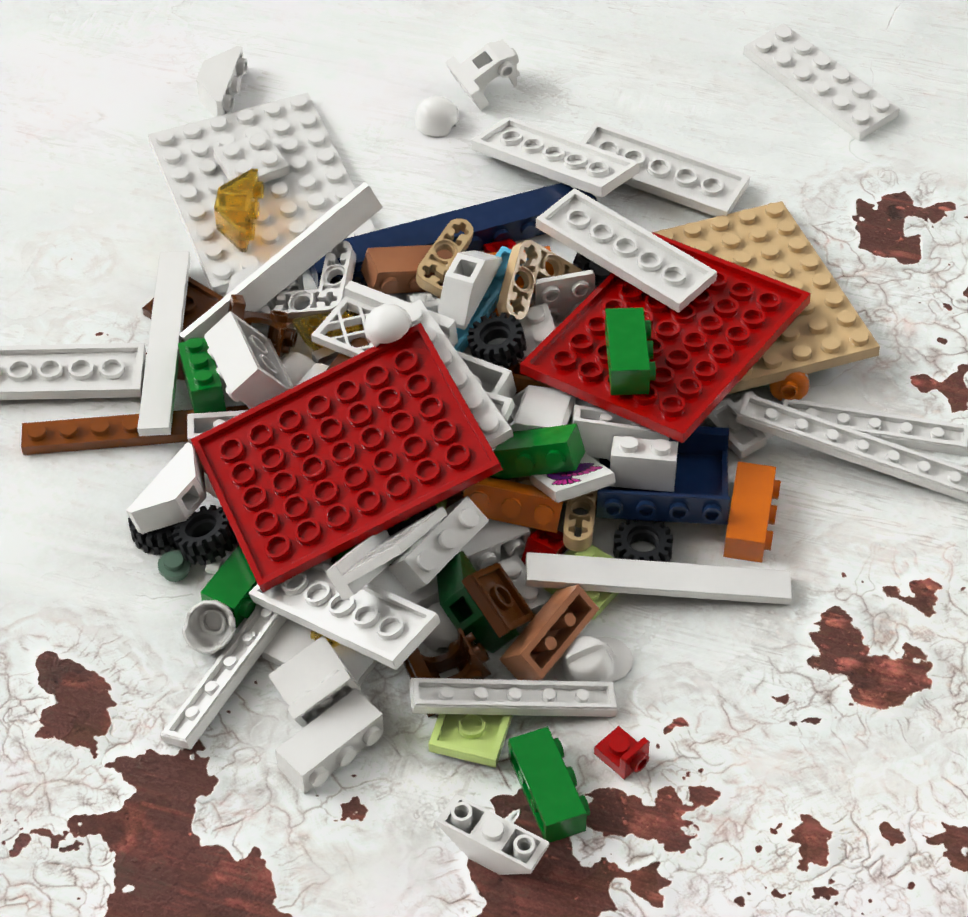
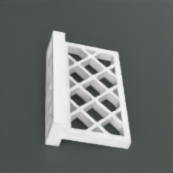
M350 281L344 288L345 297L312 333V342L349 357H354L374 347V345L368 343L369 345L358 348L351 346L350 342L353 339L359 337L366 339L365 332L362 330L347 334L345 327L363 324L364 328L366 316L374 308L383 304H394L405 308L412 303ZM346 310L359 314L358 316L342 319V315ZM428 310L454 347L458 343L456 320ZM341 329L343 334L331 338L325 336L328 331Z
M444 507L436 509L391 536L386 530L372 535L327 569L325 572L342 600L344 601L355 595L448 514Z

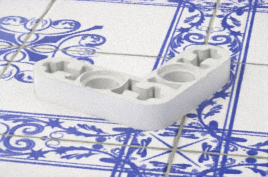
M343 240L326 254L319 289L280 292L264 305L261 311L268 314L273 310L288 313V318L295 319V322L325 320L345 297L344 288L353 279L356 253L351 244ZM343 275V278L338 283H330L333 277ZM310 301L307 308L296 310L300 303Z

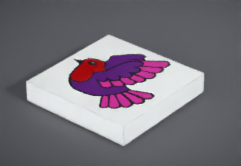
M584 454L576 471L529 476L532 485L557 503L616 483L614 472L588 454Z

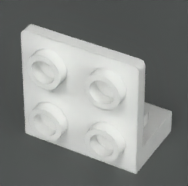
M586 270L536 279L534 293L530 302L531 307L547 302L553 321L563 322L595 290L594 271Z
M324 636L318 638L269 674V678L289 706L287 710L303 728L353 689L361 690Z

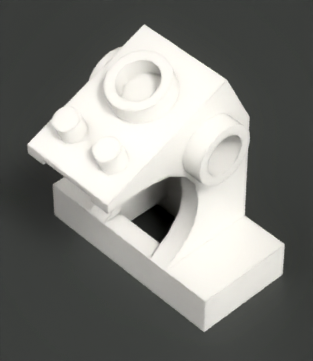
M503 39L487 43L461 64L454 56L445 62L455 80L480 110L489 105L484 96V90L488 83L501 76L502 78H509L515 87L517 86V77L520 76V72L517 69V64L519 63L518 54Z

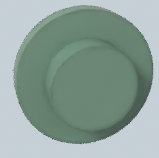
M179 550L166 552L158 560L159 573L171 582L183 580L191 569L190 561H185Z

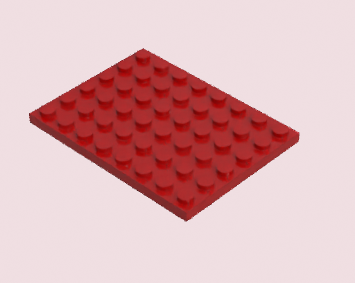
M652 232V234L717 271L716 281L678 313L611 273L520 363V373L684 443L808 306L811 293ZM643 308L645 320L651 321V339H647V341H653V360H649V362L655 361L656 381H650L649 394L611 395L605 338V309Z
M421 323L409 328L408 332L401 339L391 343H380L377 347L374 346L191 439L262 592L503 470Z

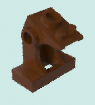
M231 294L228 313L231 311L250 326L252 323L269 325L267 338L271 340L279 358L284 354H289L290 349L295 347L298 337V330L294 329L296 320L288 318V313L273 310L270 311V314L245 311L246 303L243 295Z
M462 628L458 629V639L450 643L447 653L436 657H426L420 653L417 647L403 662L410 679L441 678L439 673L453 668H457L459 673L447 678L485 679L491 675L486 664L490 660L486 649L481 642L477 644L473 642L476 640L473 632L466 634ZM427 714L428 717L437 715V714Z

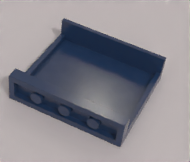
M698 426L684 443L676 441L678 442L674 492L611 486L599 489L597 492L596 518L727 525L730 496H728L729 428ZM600 458L599 463L610 469V461Z

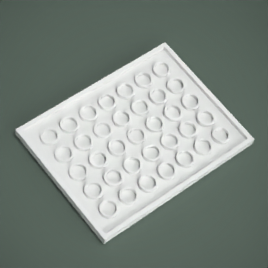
M308 92L148 134L149 144L210 289L218 294L227 292L232 275L257 262H268L355 190L354 184ZM266 131L288 163L290 174L237 193L214 158L213 149ZM369 218L347 238L376 231L371 219Z

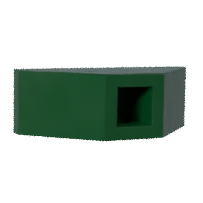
M461 551L437 574L440 606L457 631L459 628H462L466 634L473 632L476 640L473 642L476 644L481 642L486 650L494 653L517 637L519 633L517 630H514L500 638L498 637L461 582L468 575L477 572L464 552Z

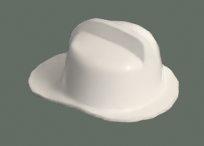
M581 636L571 643L554 664V672L558 681L615 682L626 677L631 671L633 656L626 644L616 638Z

